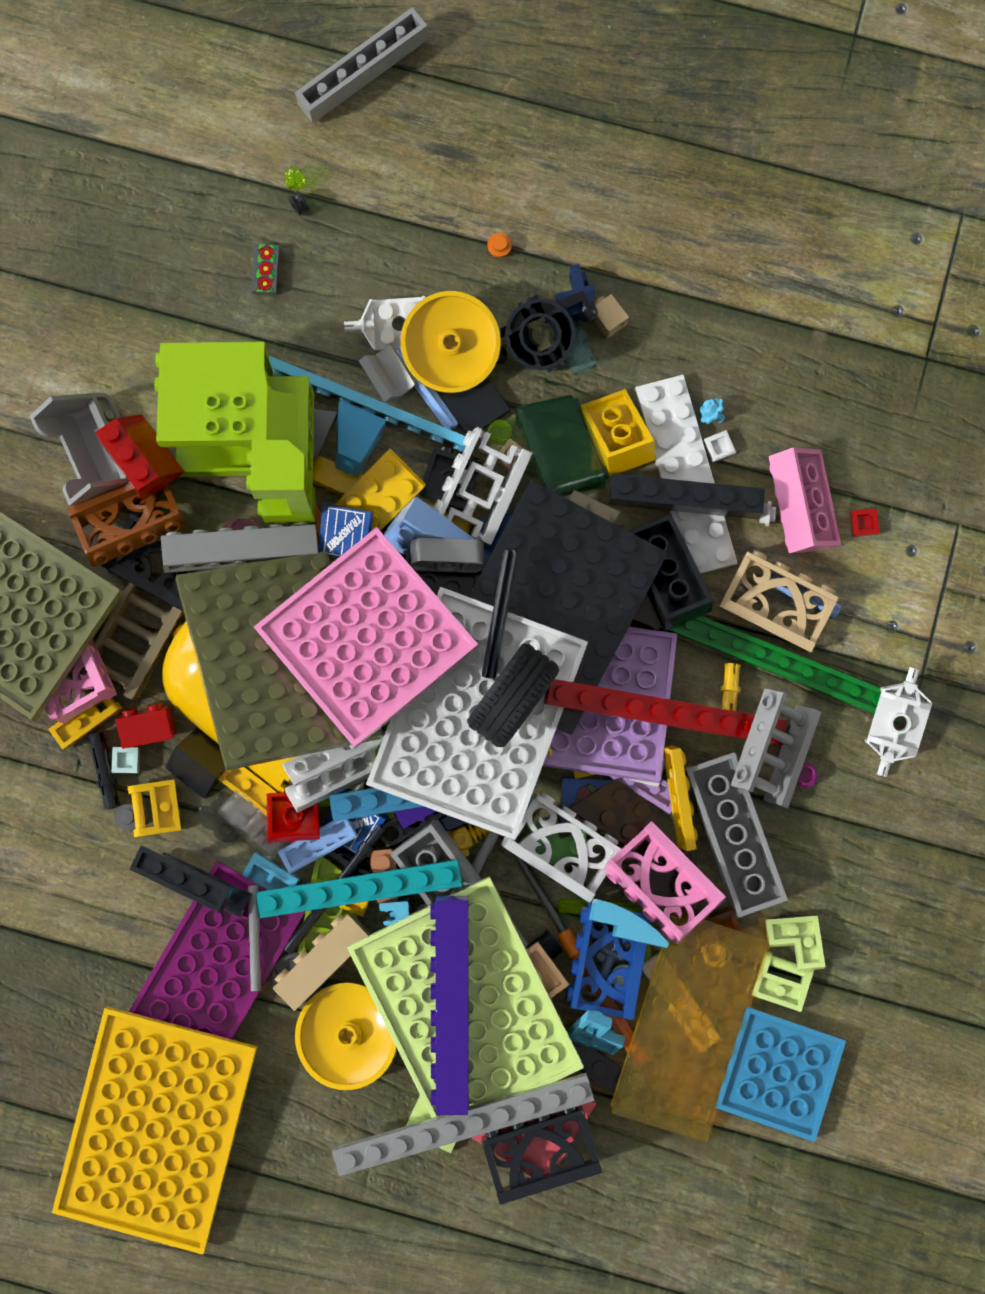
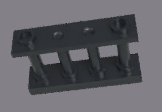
M140 845L129 869L218 913H223L225 910L241 917L252 893L166 852L160 854Z

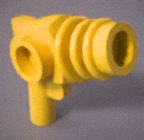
M468 823L469 830L465 825H461L447 832L466 857L469 855L468 849L474 846L472 839L478 843L477 837L479 836L480 840H482L481 835L483 834L486 838L490 832L489 830L476 825L472 828L470 823Z

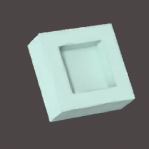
M113 747L112 773H139L140 748L130 747L122 749V747Z

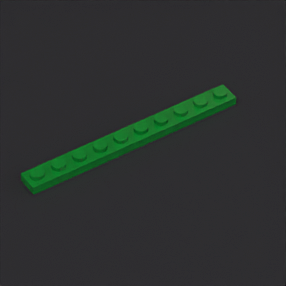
M703 616L667 629L669 632L676 633L701 645L875 714L882 691L874 685ZM901 716L895 718L893 722L899 723Z

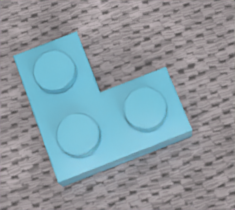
M588 1010L567 1029L572 1041L614 1055L624 1046L625 1036L619 1035L612 1030V1018L604 1016L599 1011Z

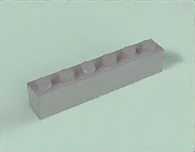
M413 7L296 91L295 95L298 106L309 120L315 123L428 40L426 23Z
M307 522L296 523L294 526L284 527L282 524L270 525L269 528L261 529L257 526H247L243 530L234 531L232 528H221L218 532H207L206 530H195L192 534L169 532L166 536H161L164 573L218 569L311 553L318 554L315 525H309Z

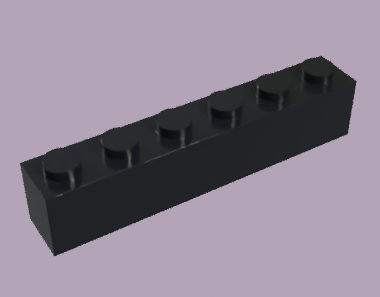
M613 473L609 505L759 520L764 513L765 489Z

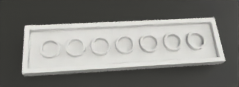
M684 375L635 387L644 423L655 442V462L659 477L714 483ZM669 511L700 574L738 564L724 516Z

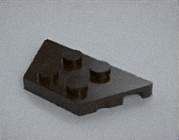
M613 779L569 808L578 817L592 823L603 833L618 840L623 846H626L651 821L657 826L658 806L637 794L633 789L617 779ZM645 839L633 852L644 857L650 843Z

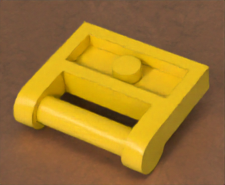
M174 780L128 786V794H131L136 827L133 830L134 838L181 831ZM143 792H149L154 827L146 828L142 800Z

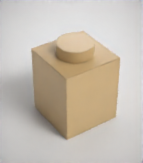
M612 294L606 298L602 296L593 303L598 309V317L594 322L607 339L627 325L629 316Z

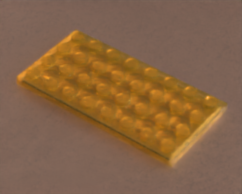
M682 912L679 919L677 914L672 913L670 920L675 925L682 926L687 923L688 914ZM703 920L679 944H676L674 940L671 942L666 939L669 943L668 948L661 947L609 1112L707 1142L718 1110L715 1108L746 1008H750L752 1003V992L762 971L769 949V941Z

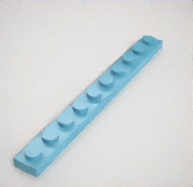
M269 356L276 376H309L311 386L315 387V392L328 398L330 394L339 397L338 402L343 400L352 405L354 403L374 415L378 413L385 416L386 422L396 426L399 422L407 425L406 430L420 435L421 432L431 435L430 440L443 445L444 441L453 444L452 449L463 453L466 447L463 445L464 435Z

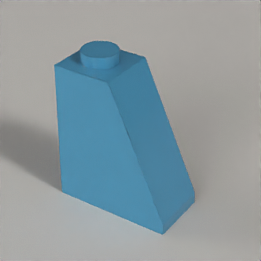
M340 400L336 417L335 467L346 474L359 477L383 436L386 420Z

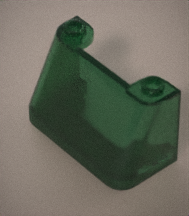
M571 394L515 408V421L518 428H522L523 438L525 437L529 450L532 453L542 486L567 499H570L574 490L584 495H589L605 489L606 480H609L605 466L600 467L579 413L582 411L578 397L573 398Z

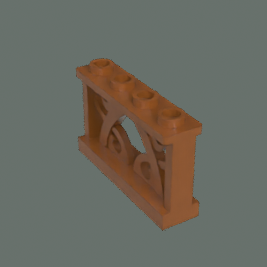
M128 482L67 508L84 553L92 567L105 564L109 560L123 554H128L132 550L146 544L154 543L161 536H166L169 532H178L186 528L185 521L168 485L142 501ZM165 493L168 501L157 502V496ZM128 508L135 512H143L139 521L132 529H121L111 526L117 520L120 511ZM166 508L169 509L171 513L164 515L162 511L156 509ZM91 525L94 529L86 536L83 527ZM101 533L98 537L99 544L92 546L94 537Z

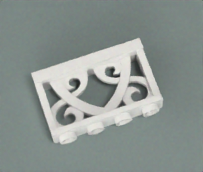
M542 792L541 795L533 793L517 836L526 822L533 832L523 838L518 844L514 842L515 840L505 837L500 845L590 903L606 876V863L621 850L617 846L619 841L608 834L602 837L596 833L598 827L587 820H584L583 823L576 820V813L569 808L563 806L560 809L553 805L555 799ZM544 808L549 812L550 816L547 820H543L541 815H539V823L542 827L537 829L533 824L532 814L536 809ZM557 815L570 823H556ZM581 830L593 838L585 843ZM559 832H571L576 843L578 858L564 857L551 866L548 863L551 859L552 850L545 836ZM539 839L545 845V852L542 854H537L535 851L537 846H541L537 842ZM597 844L603 846L606 853L605 858L599 863L588 862V856L596 857L599 855V853L595 854L593 852V846ZM566 863H578L577 867L571 865L572 871L570 873L565 872L564 865ZM587 868L598 869L585 888L583 885Z

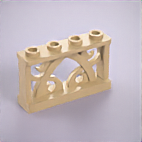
M756 550L752 554L746 552L719 607L808 652H812L820 633L839 600V597L834 595L836 591L823 584L820 588L811 584L813 579L799 573L798 576L789 573L790 568L776 561L775 565L767 562V556ZM751 566H759L764 573L760 578L756 577L753 573V579L758 584L753 587L746 579V571ZM770 570L776 574L783 576L784 578H776L770 580ZM741 580L748 591L736 602H733L730 599ZM796 583L809 591L802 595ZM787 586L793 597L796 611L786 610L777 614L772 621L767 619L769 605L761 592L775 587ZM755 596L763 604L762 609L759 611L752 608L753 603L757 602L753 599ZM818 596L823 600V610L814 615L806 614L805 608L812 609L817 606L810 603V597ZM785 616H797V621L791 619L792 624L790 626L783 624ZM806 619H819L809 639L804 638Z

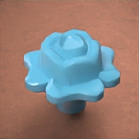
M718 398L706 400L700 408L701 422L709 424L711 421L716 420L718 423H721L725 419V415L722 413L724 410V400Z

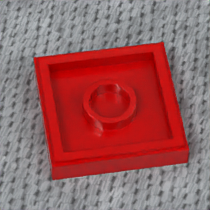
M285 792L267 793L268 843L320 839L319 803L297 813Z

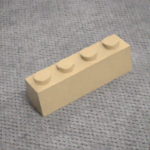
M351 912L346 916L341 913L331 923L334 928L327 935L322 931L312 941L315 946L308 953L303 950L293 960L296 965L290 971L285 968L274 979L277 984L272 989L294 1011L351 956L347 949L348 945L371 935L367 928Z

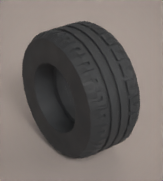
M521 644L467 719L469 727L474 731L476 730L479 735L484 736L487 741H491L496 747H505L559 673L558 665L554 661H550L549 657L545 654L542 655V652L538 649L535 650L532 645Z

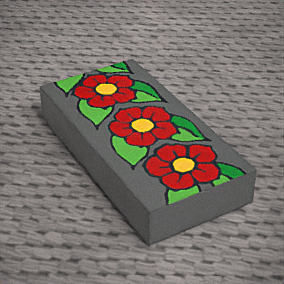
M254 245L252 294L277 295L280 258L279 245Z

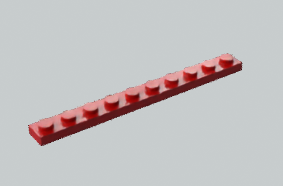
M554 679L545 692L543 703L747 739L755 717L754 714L558 679ZM778 719L775 728L785 733L788 720ZM771 738L770 743L783 745V743Z

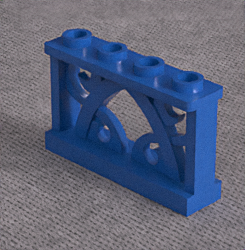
M587 903V907H582L580 914V923H583L582 934L578 933L576 937L575 949H579L577 960H572L570 975H574L572 986L568 985L565 1001L569 1002L568 1007L585 1011L595 1010L605 1015L633 1020L647 944L622 938V944L626 941L631 944V948L628 951H622L619 937L612 936L613 931L608 932V927L605 923H602L603 927L600 931L594 929L593 921L589 920L592 903ZM630 911L650 925L651 921L643 913ZM590 935H591L593 938H595V939H597V940H595V941L588 947L589 938H590ZM613 941L618 955L624 960L629 961L628 968H619L613 971L605 981L597 970L592 957L603 946ZM585 965L590 976L582 978ZM616 976H623L625 982L622 986H618L617 981L614 984V988L610 986ZM585 984L590 985L591 992L589 994L595 993L598 987L602 992L595 1001L586 1002L581 996L582 987ZM608 995L621 1003V1009L617 1010L599 1005Z

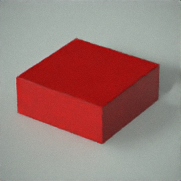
M877 509L853 510L850 512L852 537L879 534Z

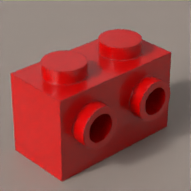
M159 702L147 705L146 710L138 711L136 707L123 710L122 714L115 719L122 749L173 739L177 731L171 706H162V703Z

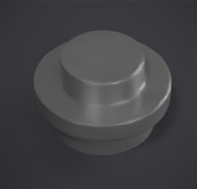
M124 804L115 811L114 821L119 828L123 830L135 828L133 805Z

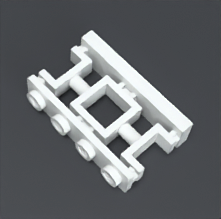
M477 427L466 434L463 445L466 447L462 455L458 453L452 465L455 468L452 478L447 477L442 487V490L445 491L443 498L436 501L433 509L449 521H452L454 516L473 525L474 528L470 536L475 540L482 541L485 546H489L494 540L532 453L525 449L520 450L512 445L507 455H504L486 446L490 433L484 432L481 428ZM479 439L480 442L476 450L487 454L488 457L484 466L471 462L466 470L467 462ZM513 457H515L501 487L504 476L492 471L496 461L499 460L508 465ZM474 471L495 480L486 501L465 492ZM458 484L460 486L456 495L467 500L463 512L449 508L445 516L444 513ZM495 502L480 533L483 522L473 518L472 514L477 505L488 510L491 508L492 503Z

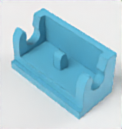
M259 852L253 854L242 874L268 890L295 886L301 881L300 877L293 873L289 874L287 869Z
M411 898L379 903L380 911H392L390 912L391 917L383 922L386 926L412 914Z

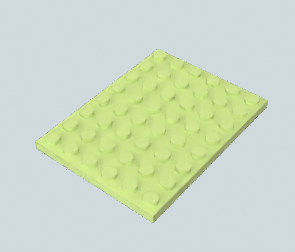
M489 876L450 895L469 896V1107L556 1082L583 1069L584 1064L491 877ZM430 906L348 945L347 949L431 1117L435 1118L441 1116L436 1115V1106H431V1089H436V1079H431V1063H436V1053H431V1036H436V1026H431V1010H436V1000H431L430 989L431 983H436V973H431L430 961L431 957H436V946L430 945L431 930H435V920L430 919Z

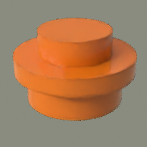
M504 233L493 234L487 243L488 251L494 257L502 258L507 256L512 249L511 239Z

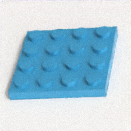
M745 1006L714 1107L815 1142L846 1040Z

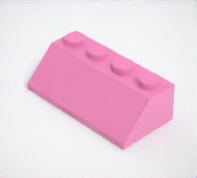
M790 448L769 456L770 472L773 475L775 496L779 504L780 520L783 524L785 544L788 552L807 553L842 546L822 451L820 449Z

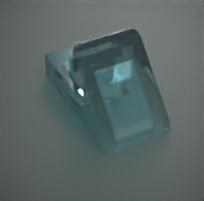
M577 321L574 322L576 328L575 345L567 360L574 376L597 366L587 342L588 335Z

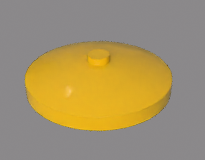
M442 291L422 299L409 312L401 331V352L409 371L419 382L440 392L454 393L475 387L491 373L500 353V331L493 314L480 300L463 292Z
M347 982L328 986L309 999L298 1017L295 1030V1044L299 1059L306 1071L315 1080L327 1087L338 1090H354L365 1087L379 1079L394 1061L398 1049L365 985Z

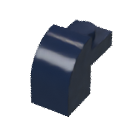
M579 264L569 266L568 275L572 290L556 293L555 299L560 301L583 290L588 302L593 304L595 285L588 286L586 272H581ZM579 303L566 308L574 322L580 320L578 312L581 306Z

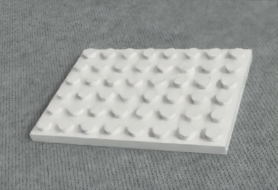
M440 587L437 597L473 637L479 647L390 720L366 785L515 840L564 707L543 704L544 693L505 747H496L491 741H487L484 736L479 735L476 730H472L467 723V719L521 644L532 645L535 650L538 649L542 652V655L545 654L549 657L550 661L552 660L558 665L559 673L555 679L573 682L588 642L508 612L496 678L482 677V669L494 607Z

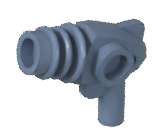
M593 921L594 929L600 931L601 924L595 926L597 922ZM619 938L620 947L622 951L626 952L629 947V943L624 942V944H622V939ZM613 941L603 946L597 954V958L603 962L599 973L607 979L615 960H624L616 952Z

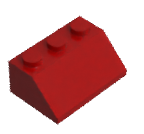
M142 414L116 418L95 432L104 449L142 501L185 473L167 447H160L157 444V434Z

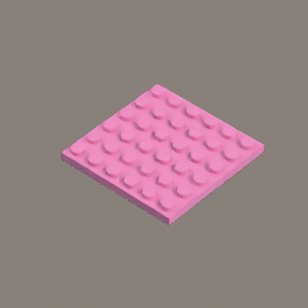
M377 527L254 626L255 630L355 749L479 647L473 637Z

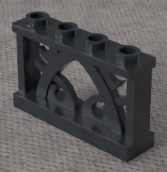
M130 513L123 529H132L142 514L139 513L138 516ZM161 541L146 544L132 550L118 564L116 563L118 557L100 565L107 571L183 612L176 582L172 581L173 587L167 589L165 581L167 579H176V575L198 571H181L178 574L167 573L158 577L154 583L150 582L152 568L145 556L162 551ZM139 559L145 564V570L141 573L136 572V567L141 565L137 561Z
M582 1106L562 1110V1112L553 1115H545L527 1123L526 1121L518 1123L502 1131L501 1129L485 1133L486 1136L481 1137V1143L500 1205L603 1173ZM569 1120L577 1122L580 1126V1133L572 1142L566 1140L571 1136L572 1128L568 1132L562 1129L563 1123ZM555 1124L554 1132L544 1128ZM524 1134L518 1143L514 1137ZM535 1137L546 1139L560 1147L551 1159L549 1173L544 1174L537 1164L522 1160L527 1147ZM584 1138L591 1159L584 1161L581 1154L575 1148ZM505 1141L510 1144L509 1150L501 1151L504 1155L512 1157V1161H502L495 1156L494 1148L499 1142ZM567 1153L568 1155L562 1158L567 1160V1166L559 1167L557 1165L558 1158ZM497 1166L510 1167L509 1185L502 1186ZM529 1167L533 1169L534 1174L531 1178H525L524 1172L526 1170L519 1171V1168Z

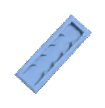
M350 819L337 822L332 821L320 828L319 840L295 841L277 852L289 874H292L359 836Z

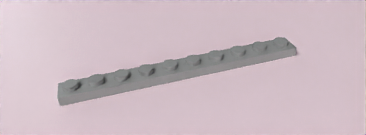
M583 1073L469 1107L468 1115H441L333 1147L332 1155L340 1177L593 1102L594 1096L587 1073Z

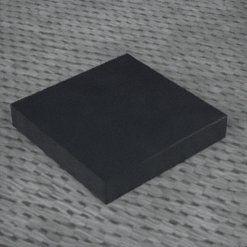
M487 377L473 388L461 392L446 393L441 397L465 434L477 427L483 430L510 412L509 407Z

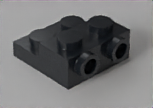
M443 446L440 449L433 448L423 478L426 486L418 493V497L434 502L438 499L442 500L445 493L442 487L447 477L452 478L455 468L452 467L457 457L454 454V450ZM471 455L465 469L467 470L471 462L481 465V462H478L477 457ZM473 472L465 492L472 494L479 476L478 472ZM457 484L448 506L464 510L467 500L456 495L460 486Z

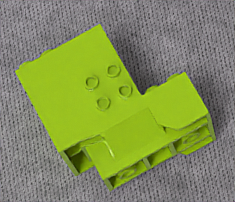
M265 342L160 343V353H156L155 356L156 367L159 368V377H155L154 381L155 391L158 393L156 442L160 447H176V461L185 472L180 477L246 476L247 490H251L254 499H262L258 500V515H262L265 524L315 523L316 489L313 487L314 393L309 376H276Z

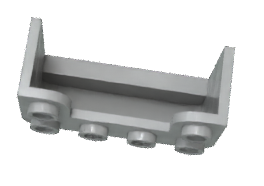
M105 393L51 396L29 416L35 430L44 437H60L78 478L69 480L63 486V493L69 506L76 505L128 483L126 477L95 434L97 430L112 420L121 417L110 396Z

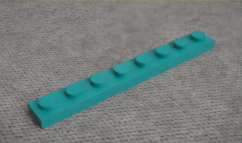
M457 859L256 892L260 918L462 887L463 879L460 862Z

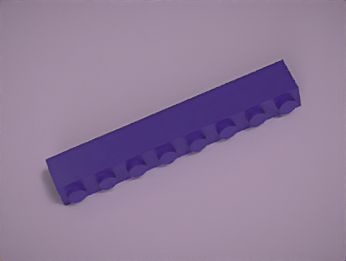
M436 896L435 903L430 905V919L435 920V930H431L430 945L436 946V957H431L430 971L431 973H436V983H431L430 989L431 1000H436V1010H431V1026H436V1036H431V1053H436V1063H431V1079H436V1089H431V1106H436V1115H468L469 896Z

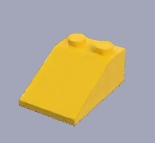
M626 389L579 405L598 456L609 477L613 473L618 474L656 460L654 439Z

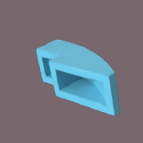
M593 899L589 920L614 925L612 936L668 948V941L645 920L615 904Z

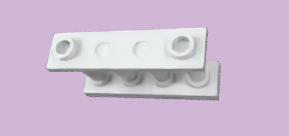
M381 728V739L362 743L356 749L353 745L301 755L283 763L282 766L293 783L285 788V793L296 812L298 813L329 798L330 795H335L369 778L379 751L378 746L381 745L385 735L383 729Z

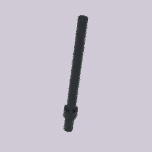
M377 825L366 840H362L357 847L358 851L337 879L351 877L366 856H371L375 850L374 846L386 832L383 827ZM327 908L311 911L283 949L287 953L292 954Z

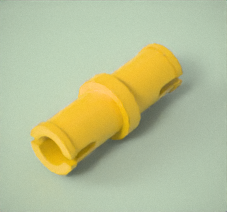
M725 663L724 682L720 687V692H723L721 709L736 711L738 694L741 693V687H739L741 665L735 664L734 666V663Z

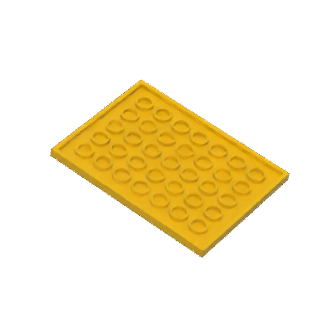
M105 1007L52 1213L203 1255L208 1244L258 1046L120 1009Z

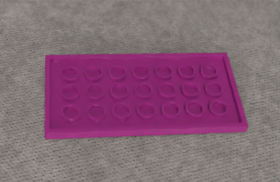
M216 861L209 872L248 891V886H258L259 891L268 890L220 861ZM193 901L128 1012L233 1040L260 991H251L248 904L242 916L238 917L225 910L223 913H218ZM306 911L260 918L259 914L261 989L282 955L284 946L291 939Z

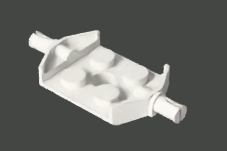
M425 296L382 300L369 299L359 321H344V326H352L344 327L345 332H363L373 350H382L388 344H392L395 349L401 348V331L395 330L392 327V322L398 317L406 319L412 308L424 299Z
M909 667L904 683L880 688L882 692L867 739L864 740L881 756V762L876 773L878 775L887 777L891 763L897 760L913 758L917 755L932 706V702L917 688L916 680L919 669ZM899 716H904L907 721L905 728L902 730H896L893 726V721Z

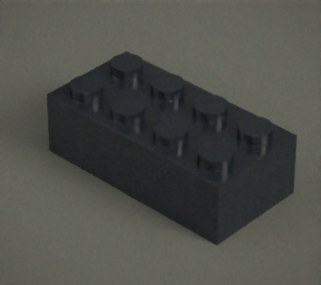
M672 514L629 530L630 533L668 552L647 592L664 630L712 611L713 599Z

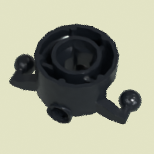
M583 290L560 301L545 297L539 298L538 295H535L518 303L519 307L513 311L507 321V325L499 329L500 338H506L508 350L517 362L527 368L547 370L549 373L568 364L569 354L575 345L576 328L574 319L566 308L579 303L581 306L578 312L579 317L586 323L596 320L598 309L594 304L588 302ZM544 317L545 322L553 328L555 345L540 351V344L534 341L532 337L533 328H530L529 324ZM502 345L500 346V353L496 362L498 365L504 363L508 355L507 350Z

